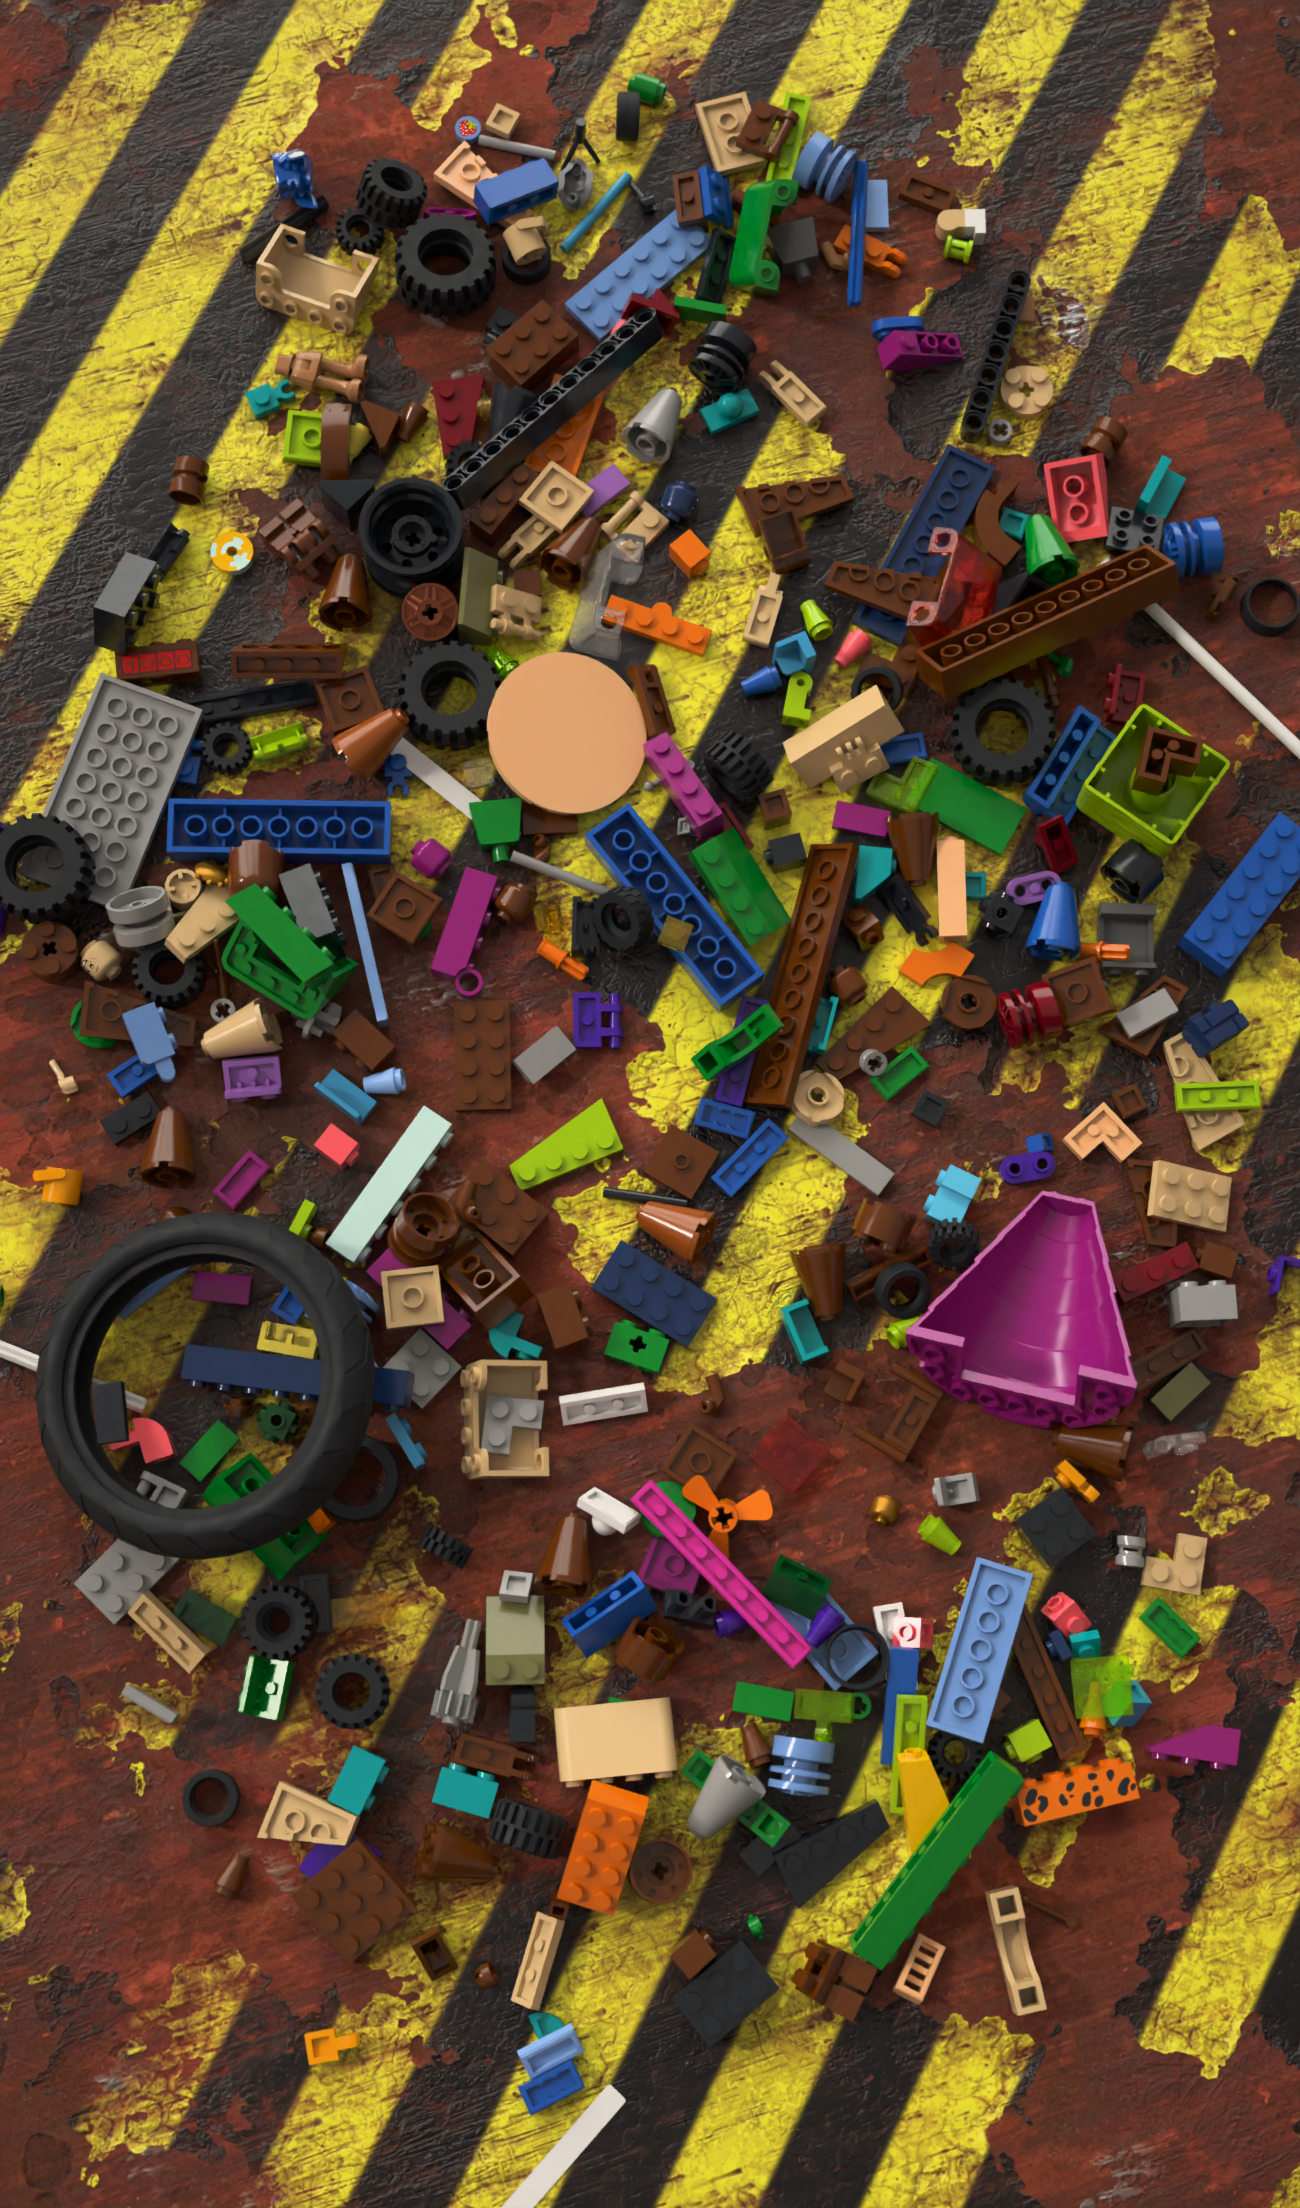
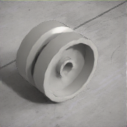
M146 886L131 889L111 898L106 903L109 920L115 923L113 933L117 944L123 947H138L154 943L169 936L176 927L172 912L167 910L169 900L164 888Z

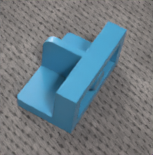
M803 631L775 643L772 663L775 667L779 666L782 673L786 676L796 672H805L811 675L813 672L816 653L806 632Z

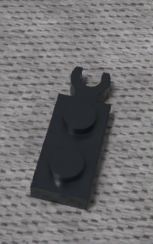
M901 873L894 874L877 889L907 934L916 933V941L921 947L929 944L925 936L926 933H928L931 939L939 936L938 930L926 922L931 918V915Z

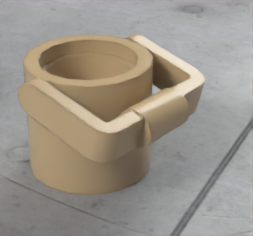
M544 216L520 219L504 231V239L517 265L531 263L546 253L547 248L543 239L548 232V222Z
M178 869L172 872L165 882V890L169 900L167 910L173 914L172 903L175 908L182 911L173 914L175 922L181 921L208 887V884L202 885L200 879L195 878V873L188 869Z

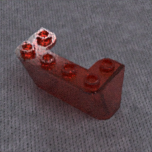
M934 527L927 550L929 554L950 556L938 602L913 600L906 621L907 628L922 647L989 617L997 585L1002 574V567L996 560L952 528ZM938 540L940 541L943 547L937 546ZM928 609L929 615L926 619L922 621L916 620V614L919 610Z

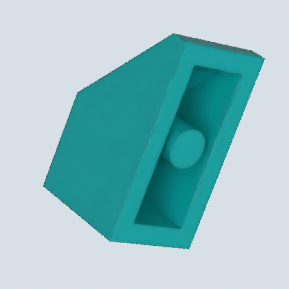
M859 846L853 906H857L867 900L889 880L891 874H895L897 858H892V848Z

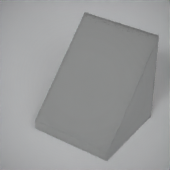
M679 818L677 835L697 837L686 819Z

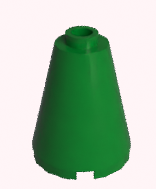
M1043 514L1031 516L1025 524L1027 572L1053 587L1078 576L1079 560L1051 518Z

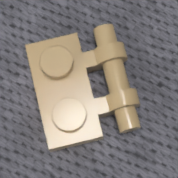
M499 584L491 586L489 612L497 614L498 619L493 618L490 627L506 636L510 634L516 635L523 641H539L541 632L534 630L531 625H537L541 621L542 597ZM511 619L519 621V625L514 624Z

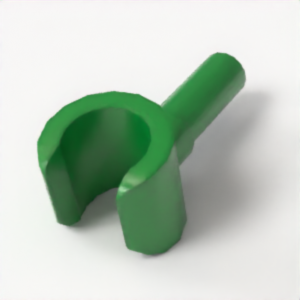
M1053 653L1044 655L1058 664L1057 674L1066 678L1070 676L1073 670L1071 658L1066 656L1059 657Z

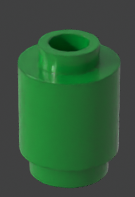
M637 72L635 77H630L627 92H638L641 102L650 105H661L666 93L667 84L661 82L659 78Z

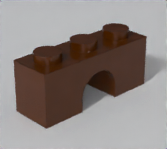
M520 462L503 477L469 519L470 532L490 547H493L507 530L509 518L519 506V499L539 474Z

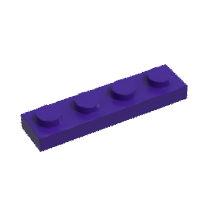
M742 995L733 1030L762 1005L769 1004V1001ZM756 1052L732 1069L721 1074L715 1101L742 1107Z

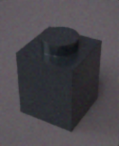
M800 833L768 840L766 850L763 851L767 867H772L773 874L803 867L807 861Z

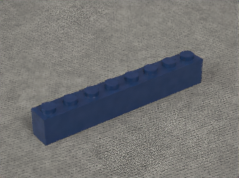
M186 1344L181 1379L190 1382L189 1386L194 1388L206 1389L207 1384L217 1385L216 1390L234 1392L235 1387L245 1389L244 1393L261 1396L262 1391L272 1392V1397L289 1399V1395L292 1394L300 1395L299 1400L317 1402L321 1389V1360ZM375 1367L373 1404L384 1406L383 1410L388 1412L400 1413L401 1408L410 1409L415 1374L406 1370Z

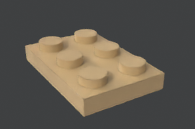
M746 92L696 104L695 110L715 171L725 176L767 165V160L735 147L736 140L751 112Z
M1161 1160L1153 1161L1147 1216L1216 1233H1224L1227 1227L1232 1178Z

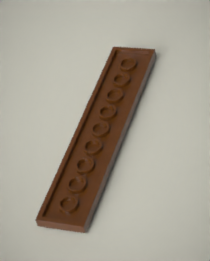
M854 843L811 844L769 1005L784 1024V1027L774 1034L767 1044L756 1051L743 1103L749 1106L792 1108L860 848Z

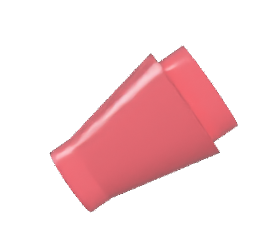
M858 628L854 632L850 631L838 655L834 658L835 662L842 668L847 669L849 665L870 650L869 646L873 641Z

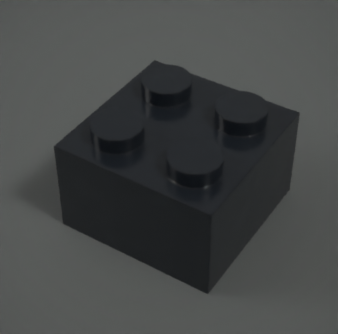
M1062 1487L1054 1490L1011 1522L1044 1570L1056 1565L1096 1535Z

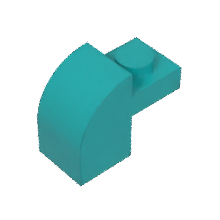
M513 1312L489 1331L494 1351L504 1360L509 1359L512 1351L516 1352L515 1357L520 1360H539L542 1347L517 1338L525 1320L524 1315Z

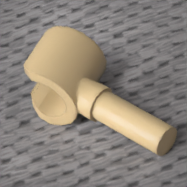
M54 1059L49 1061V1065L56 1074L63 1093L70 1094L78 1091L74 1076L65 1078L57 1062Z

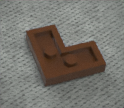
M904 639L901 645L898 646L892 661L867 652L858 673L874 665L887 666L893 669L902 680L904 687L903 698L906 699L918 671L914 651L922 646ZM881 675L871 676L864 681L873 686L878 685L880 689L893 694L891 682Z

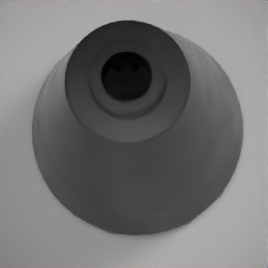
M494 383L487 442L540 396L515 385L513 389H506V383Z

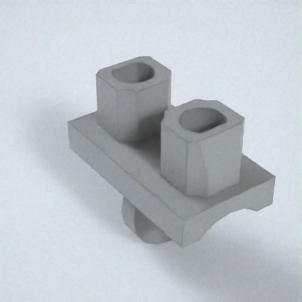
M329 1002L324 1012L320 1011L310 1019L300 1018L291 1013V1016L298 1019L295 1026L303 1029L301 1037L308 1040L312 1034L321 1037L323 1032H327L332 1035V1032L340 1025L342 1007Z

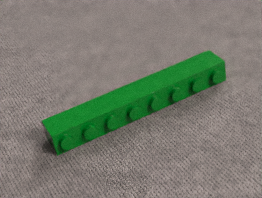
M990 1750L849 1938L854 1952L881 1971L886 1964L894 1961L900 1945L904 1940H909L912 1937L918 1921L922 1916L925 1917L930 1913L934 1900L940 1892L943 1893L948 1889L952 1881L951 1877L957 1869H962L966 1865L971 1850L975 1845H980L983 1842L989 1826L993 1821L996 1822L1001 1818L1007 1802L1011 1797H1016L1021 1791L1024 1778L1018 1769Z

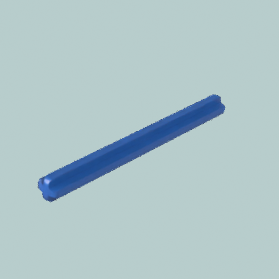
M860 160L855 162L847 293V304L850 307H859L862 302L869 164L867 161Z

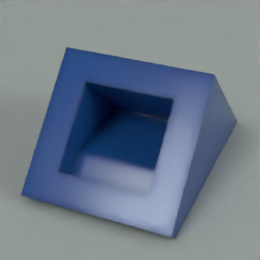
M1039 1133L1025 1138L1028 1153L1054 1150L1051 1133Z

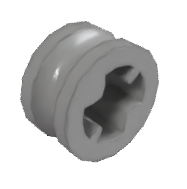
M1004 419L994 420L988 429V439L994 445L1002 446L1010 441L1012 434L1011 424ZM995 428H997L998 430L1004 429V436H1002L1001 434L995 436Z
M221 998L214 1001L211 1005V1016L217 1024L226 1019L223 1015L221 1018L217 1017L220 1014L218 1011L219 1007L223 1006L224 1009H226V1006L230 1007L228 1009L230 1015L237 1012L234 1004L229 999Z
M868 1049L861 1054L859 1065L869 1075L878 1076L885 1071L887 1058L876 1049ZM876 1059L878 1064L877 1066H871L868 1064V1061Z

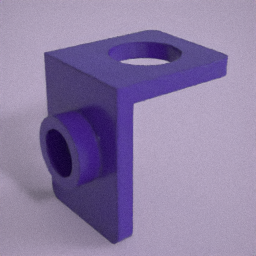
M1283 1255L1274 1259L1273 1266L1269 1267L1266 1281L1270 1283L1268 1296L1273 1297L1279 1293L1283 1266L1300 1269V1259Z

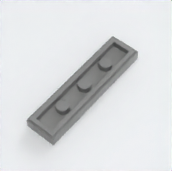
M797 1116L788 1128L790 1133L876 1197H878L895 1174L829 1124L811 1127Z

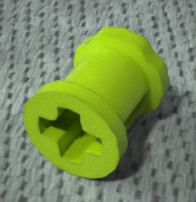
M948 235L943 259L951 257L963 260L964 264H968L974 241L969 240L965 242L953 239L952 235Z

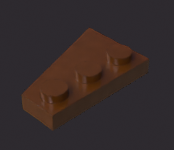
M1164 975L1139 995V998L1128 1007L1165 988L1178 1008L1188 993L1189 988ZM1116 1017L1100 1027L1098 1033L1147 1059L1172 1017L1131 1040Z

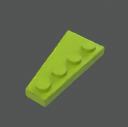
M601 1098L512 1163L509 1168L516 1185L525 1192L619 1153L624 1148Z

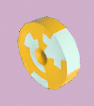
M225 532L219 535L213 541L210 549L211 559L216 569L230 576L246 572L254 560L253 545L249 538L239 532ZM230 551L237 552L235 556L228 555Z

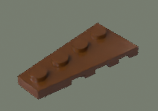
M834 561L824 584V589L924 628L945 577H925L920 573L910 572V574L894 572V569L884 568L879 570L872 569L867 565Z
M892 986L816 1062L815 1066L823 1073L826 1072L833 1075L840 1082L861 1069L859 1059L864 1051L876 1049L882 1054H886L891 1049L911 1039L914 1035L931 1027L932 1023Z

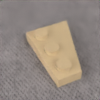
M280 1781L257 1838L349 1845L360 1816L285 1781Z

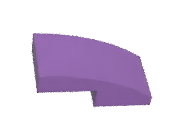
M615 464L602 471L586 484L594 490V496L582 509V513L585 516L593 517L609 501L613 503L632 485Z

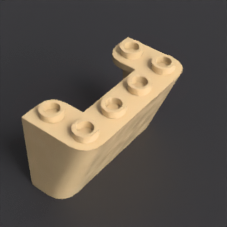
M280 224L256 263L255 294L257 300L262 306L340 334H350L355 327L378 273L379 258L354 250L352 269L305 253L306 232ZM286 235L294 236L298 244H291L286 239ZM359 261H366L370 264L367 270L360 266Z
M479 1360L468 1364L465 1370L461 1371L460 1383L464 1387V1399L461 1401V1414L464 1416L461 1442L465 1445V1456H463L461 1462L463 1474H466L468 1479L548 1477L549 1447L539 1448V1431L513 1428L510 1456L489 1455L485 1448H481L487 1395L538 1400V1392L548 1389L547 1361Z
M670 1697L554 1709L560 1782H566V1787L584 1786V1780L595 1779V1781L605 1784L613 1783V1777L625 1776V1781L643 1780V1774L654 1773L655 1778L672 1777V1771L678 1770Z

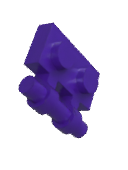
M573 993L574 1047L576 1049H601V1038L610 1039V1049H621V1039L624 1038V1030L621 1028L623 1004H620L619 993L609 994V1003H601V993ZM601 1014H608L610 1016V1028H601Z

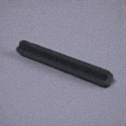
M319 195L315 198L318 209L301 207L238 249L241 258L245 262H249L261 254L280 224L299 229L328 210L329 203L323 195Z

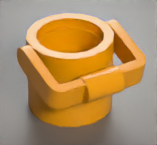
M53 1167L34 1171L33 1179L37 1182H44L43 1201L78 1206L84 1172Z

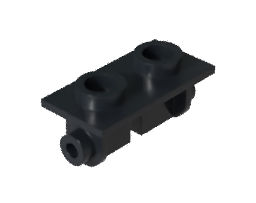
M172 523L168 524L146 557V559L157 562V574L160 575L159 583L167 576L168 571L190 541V533L182 528L178 530Z

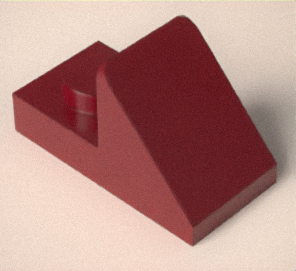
M658 288L655 289L650 299L631 293L621 310V319L628 320L643 308H653L657 313L664 334L669 336L678 322L680 314Z
M1062 814L1037 826L1034 843L1043 848L1052 872L1058 874L1079 863Z

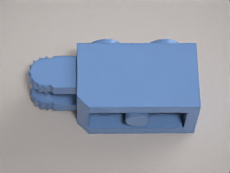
M152 1002L123 1013L122 1019L141 1064L147 1067L154 1065L161 1081L171 1083L176 1075L171 1058L175 1057L174 1050L178 1048L173 1033L167 1034L163 1024L168 1021L162 1007L156 1008L155 1003Z

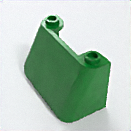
M776 179L753 183L746 189L729 271V281L734 289L778 299L780 270L774 262L763 260L762 255L770 215L781 216L782 211L787 206L797 205L799 181Z
M241 918L221 958L222 965L228 973L303 1019H310L317 1015L351 979L359 965L347 956L333 962L338 968L315 991H312L289 967L283 966L267 953L268 946Z

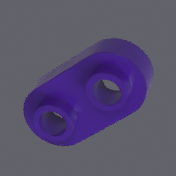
M1045 1151L1009 1156L1000 1164L999 1176L1008 1185L1045 1180L1054 1172L1055 1160ZM1037 1161H1044L1046 1168H1038ZM1011 1165L1018 1167L1019 1172L1017 1174L1010 1172L1009 1167Z

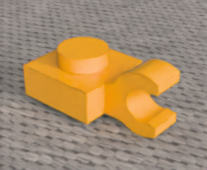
M336 2027L304 2034L309 2065L339 2060V2050L358 2047L360 2044L359 2032L337 2036Z

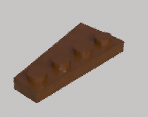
M844 475L811 478L809 481L796 482L795 480L785 481L784 484L770 486L769 483L759 484L758 487L745 488V486L735 487L736 496L755 538L761 536L756 521L794 507L798 522L854 501V496Z
M85 980L79 1036L132 1042L122 1019V1014L149 1003ZM162 1007L168 1021L163 1024L167 1034L173 1033L178 1047L193 1048L196 1019Z

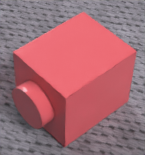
M332 1123L314 1144L315 1149L342 1170L347 1165L351 1167L360 1156L358 1142Z

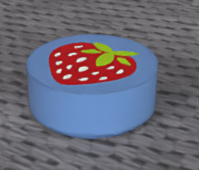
M465 116L456 122L455 135L461 143L465 140L468 144H474L479 140L481 125L476 118Z

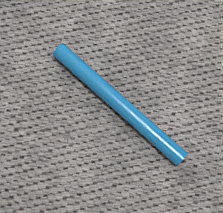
M624 172L563 241L560 249L564 253H568L632 181L633 178L628 172Z

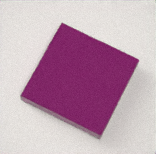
M653 1536L638 1577L644 1585L661 1592L667 1588L672 1590H688L689 1593L693 1594L701 1574L666 1538Z

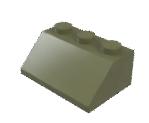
M470 547L464 548L458 615L460 644L492 646L493 637H498L499 632L490 627L491 620L495 618V614L489 612L491 586L495 584L503 585V570H499L498 560Z

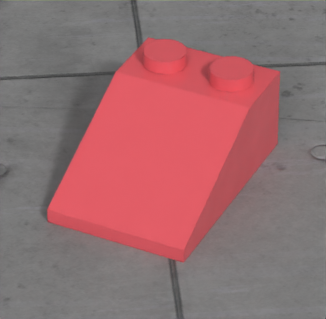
M1103 453L1044 464L1052 521L1065 541L1069 543L1109 536L1107 477Z

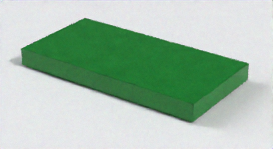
M932 757L905 802V806L916 812H931V817L933 813L939 812L940 825L999 857L1002 855L1027 810Z

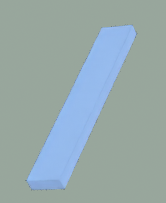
M349 862L341 864L377 1023L379 1028L386 1027L390 1023L353 864Z

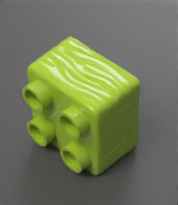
M1142 704L1135 710L1130 720H1128L1100 762L1097 763L1092 773L1085 780L1076 799V806L1085 815L1116 834L1125 842H1128L1129 839H1134L1149 855L1154 854L1161 860H1164L1229 769L1230 762L1223 755L1203 743L1199 765L1191 778L1168 773L1166 783L1159 796L1132 790L1142 739L1149 726L1192 736L1150 706Z

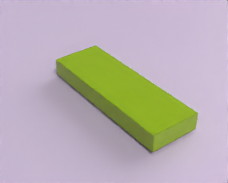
M1259 1080L1176 1083L1174 1085L1176 1113L1258 1110L1261 1108Z

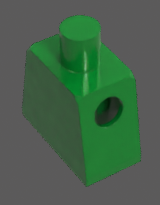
M521 797L469 803L470 815L480 849L482 851L492 850L494 864L510 862L509 848L519 846Z

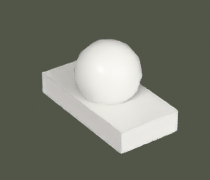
M596 1487L578 1499L577 1507L593 1515L592 1526L594 1530L604 1536L611 1535L616 1530L624 1534L637 1525L641 1518L640 1513Z

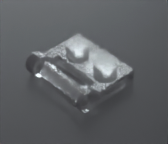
M1205 1432L1161 1436L1147 1442L1143 1447V1452L1148 1458L1158 1457L1160 1454L1168 1453L1170 1450H1174L1175 1455L1192 1453V1451L1198 1450V1445L1206 1443Z

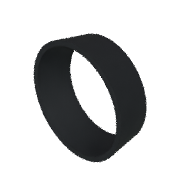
M1276 577L1263 578L1257 581L1244 593L1240 601V615L1244 624L1252 632L1264 637H1276L1288 632L1295 624L1300 609V599L1295 588L1287 581ZM1268 584L1284 589L1294 602V616L1286 623L1280 625H1269L1257 619L1252 613L1249 604L1250 594L1255 587Z
M850 1624L836 1631L830 1638L826 1648L825 1659L830 1674L839 1684L850 1689H866L877 1684L884 1677L889 1666L890 1653L885 1639L877 1630L864 1624ZM851 1630L864 1631L870 1634L880 1646L882 1653L881 1666L876 1675L866 1682H846L839 1678L831 1667V1646L835 1639L844 1632Z

